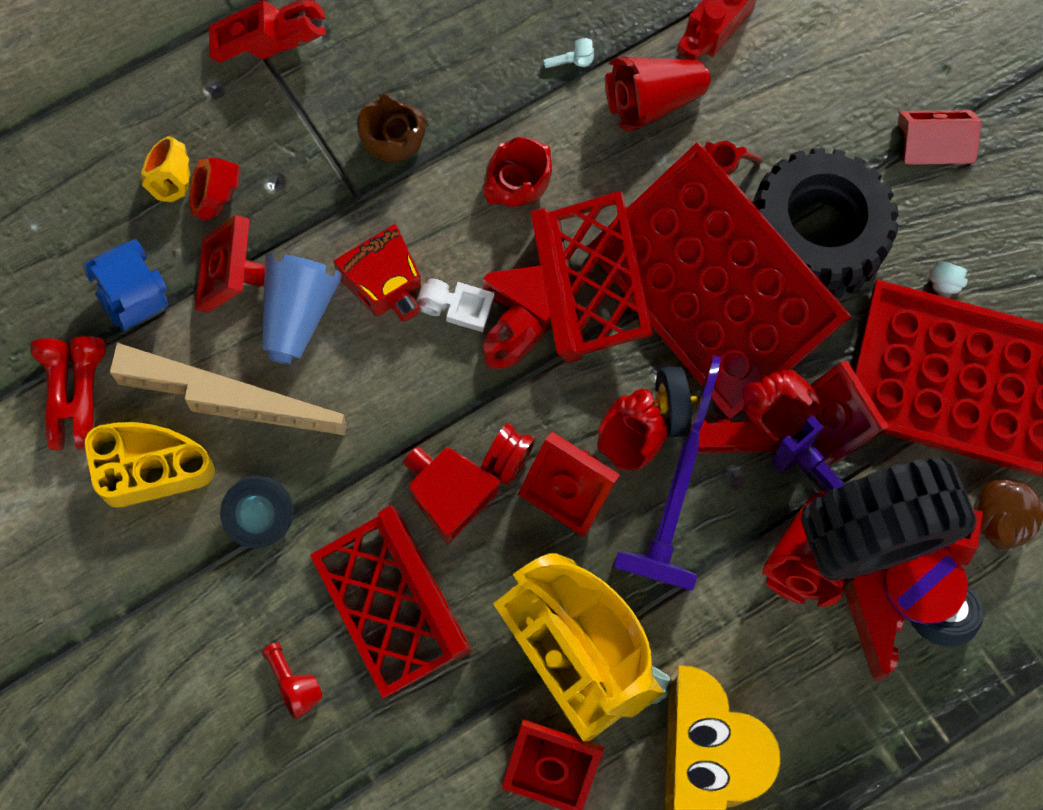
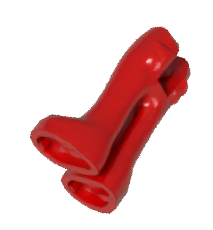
M82 336L71 339L69 347L67 343L53 338L33 340L30 343L31 356L45 368L47 377L44 426L48 448L55 451H62L64 449L65 420L73 419L75 447L77 450L85 449L86 436L93 429L94 425L93 388L97 365L105 357L106 341L98 337ZM71 351L74 363V394L72 402L68 404L67 381Z

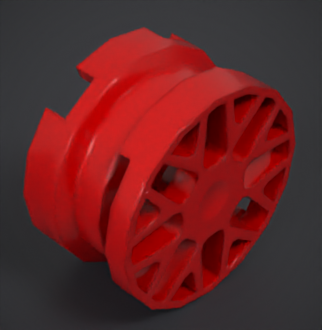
M506 423L491 444L481 468L490 474L500 477L501 483L510 486V480H515L524 466V461L529 457L536 438L529 434L521 435L515 432L513 425Z

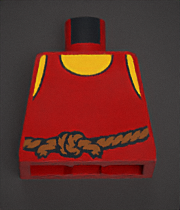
M396 224L333 260L335 270L342 274L341 282L375 316H380L393 309L402 322H406L420 312L421 308L412 296L421 289V277Z

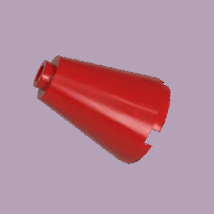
M619 57L611 60L609 65H613L612 72L605 74V94L611 114L618 113L622 122L617 123L618 126L629 132L639 130L704 96L711 83V76L708 68L701 61L695 59Z
M828 491L809 496L765 562L762 570V576L766 574L768 577L766 584L771 590L781 597L804 605L807 598L818 600L817 607H827L835 605L843 594L844 579L830 581L820 574L801 523L803 508L815 498L825 495Z

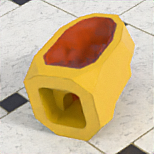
M167 136L156 143L146 157L141 171L142 186L159 201L173 202L185 196L188 190L190 171L188 165L189 157L187 156L185 145L173 137Z

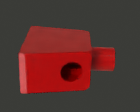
M418 446L403 461V465L416 476L408 486L410 497L448 545L500 493L501 481L448 447L433 460Z

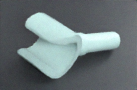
M588 38L576 40L574 42V52L544 59L545 68L573 62L580 67L589 66L594 56L593 42Z

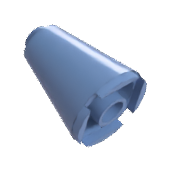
M274 253L266 255L264 265L262 350L269 352V360L291 365L292 359H300L340 284L341 272L335 270L333 277L325 273L326 265L312 260L283 254L282 261H274Z

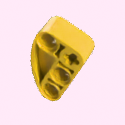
M137 422L112 423L93 428L85 439V450L93 488L104 502L115 508L204 487L212 481L215 474V466L207 451L201 445L180 433L164 427ZM109 441L116 442L115 448L111 453L106 455L99 454V450L104 443ZM193 459L203 460V465L198 471L194 473L185 472V467L189 461ZM163 469V475L158 481L153 483L146 482V476L151 470ZM119 479L120 482L116 483V490L110 491L109 489L113 487V481Z

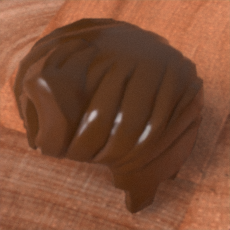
M383 93L379 95V100L367 104L361 109L357 120L358 136L363 146L371 155L384 162L397 163L409 158L418 151L425 136L428 122L422 111L409 106L407 103L398 102L396 98Z
M1010 480L992 481L981 490L973 504V510L983 512L981 534L985 535V538L993 547L999 550H1007L1028 543L1036 536L1042 525V500L1031 487L1024 483Z

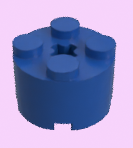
M136 239L130 242L126 241L83 263L88 281L91 282L96 279L98 282L95 284L97 299L116 327L120 326L122 332L164 311L165 307L169 305L163 293L167 290L166 284L156 269L151 272L149 271L144 262L147 259L146 254Z

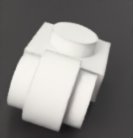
M428 279L427 283L421 286L417 301L421 308L420 311L425 314L440 316L441 311H445L447 308L449 309L446 316L447 322L483 332L495 293L458 282L453 294L449 293V285L437 279Z

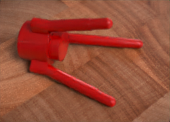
M720 141L715 144L707 142L704 146L728 175L736 171L742 158L756 164H761L763 161L761 157L747 151L745 147L736 148L733 143L728 141Z

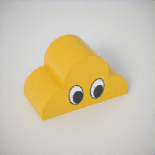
M679 665L670 676L671 681L669 683L664 810H726V807L738 806L762 795L775 781L780 767V751L774 735L757 718L743 713L729 712L725 691L712 675L696 667Z

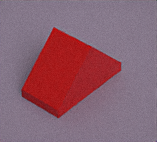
M541 265L491 272L485 275L483 278V290L495 293L493 301L507 310L514 304L523 307L538 320L543 328V334H546L549 330L550 310Z

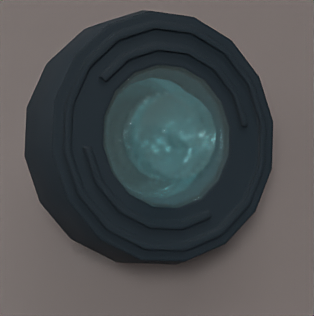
M251 476L241 479L228 489L221 501L220 518L224 530L233 541L244 547L260 549L274 545L286 535L293 521L294 507L290 494L282 484L270 477Z

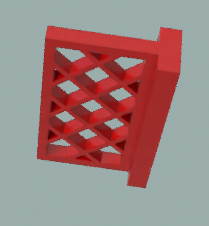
M617 191L548 212L546 208L531 211L557 353L566 362L571 363L582 360V355L653 336L623 193ZM616 204L618 215L609 228L595 221L602 208ZM576 216L584 222L575 236L571 238L563 233L561 220ZM591 225L605 232L595 250L580 243ZM619 227L621 228L622 235L617 233ZM613 237L623 242L625 247L624 252L616 263L602 255ZM565 241L570 243L567 248L565 246ZM577 248L591 255L580 273L571 269L568 262ZM598 260L613 268L602 286L587 278ZM626 262H628L629 270L624 268ZM620 272L630 277L632 281V286L624 298L609 291ZM571 275L576 278V280L574 281V283L572 282V277H571ZM583 283L598 290L587 309L577 304L575 298ZM605 295L620 303L609 322L594 314ZM634 297H635L636 305H637V306H635L634 304L631 303V301L633 300ZM627 307L639 315L641 325L639 328L624 331L616 325ZM578 310L584 313L580 319ZM590 318L605 326L598 339L584 343L582 331ZM612 331L618 333V334L610 335Z
M392 505L377 512L378 516L310 554L382 698L393 695L456 658L460 659L473 652L400 512ZM378 529L384 539L380 556L376 557L359 552L364 536ZM355 542L353 549L345 548L346 546ZM337 551L351 555L344 577L331 574L323 559ZM388 551H390L395 562L386 559ZM358 557L378 562L371 585L351 579ZM384 564L399 568L403 576L398 593L378 587ZM334 580L342 582L340 591L336 586ZM349 584L369 590L362 613L348 609L344 601ZM407 585L414 597L404 595ZM376 592L396 597L389 620L369 615ZM402 600L418 604L421 615L417 628L396 623ZM352 615L361 617L358 627ZM367 619L388 625L381 649L367 645L362 636ZM426 621L432 633L423 630ZM394 627L415 633L408 657L387 651ZM421 635L436 639L443 655L429 663L414 659ZM370 651L379 653L377 662H375ZM386 655L406 661L402 678L390 685H387L381 673ZM413 663L422 666L410 673Z

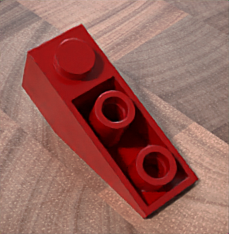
M887 569L846 579L844 591L872 678L878 681L888 676L890 671L894 672L897 666L899 649L894 647L895 634L901 631L905 618L894 609L887 598L884 584Z

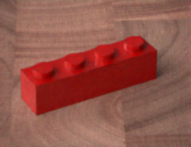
M722 419L716 423H707L704 420L699 432L698 453L777 452L784 439L777 437L779 441H774L768 435H765L757 425H754L750 419H744L741 422H731V420Z

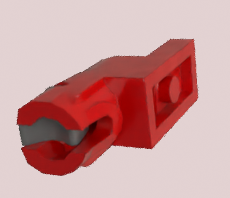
M262 0L209 25V57L221 63L248 51L258 58L266 60L285 50L307 45V43L325 35L324 19L326 18L324 10L314 0H298L280 9Z

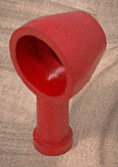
M279 642L272 643L266 646L261 653L264 659H267L277 679L287 710L293 719H297L309 712L323 698L322 692L313 674L293 676L282 653L283 648Z

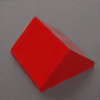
M523 720L501 789L563 810H583L604 747L589 741L583 742L580 738Z

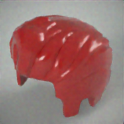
M516 137L506 143L502 142L487 163V173L484 175L485 183L482 185V191L487 202L492 205L504 204L506 207L512 208L533 203L544 194L552 176L550 147L535 139Z
M783 369L779 372L771 373L769 376L762 378L761 381L749 383L742 389V398L745 402L744 412L747 414V417L765 435H768L776 442L779 441L777 437L785 439L789 435L792 438L802 430L806 420L812 415L816 418V414L819 411L820 401L814 389L792 369Z
M638 389L629 396L623 395L618 400H615L597 429L596 433L599 434L598 449L614 463L618 470L633 471L644 468L662 450L668 437L666 420L663 414H660L661 410L654 406V398L648 389Z

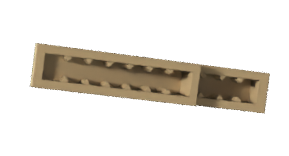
M120 343L116 345L110 373L118 385L185 395V401L192 412L345 435L347 426L344 414Z

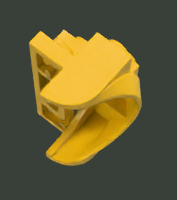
M551 553L533 560L513 574L518 584L493 603L583 742L591 741L621 717L633 718L665 693L653 677L649 642L633 611L608 584L589 571L577 566L572 559L557 553ZM547 604L552 608V610H553L556 614H553V613L551 612V610L549 609V607L547 606Z

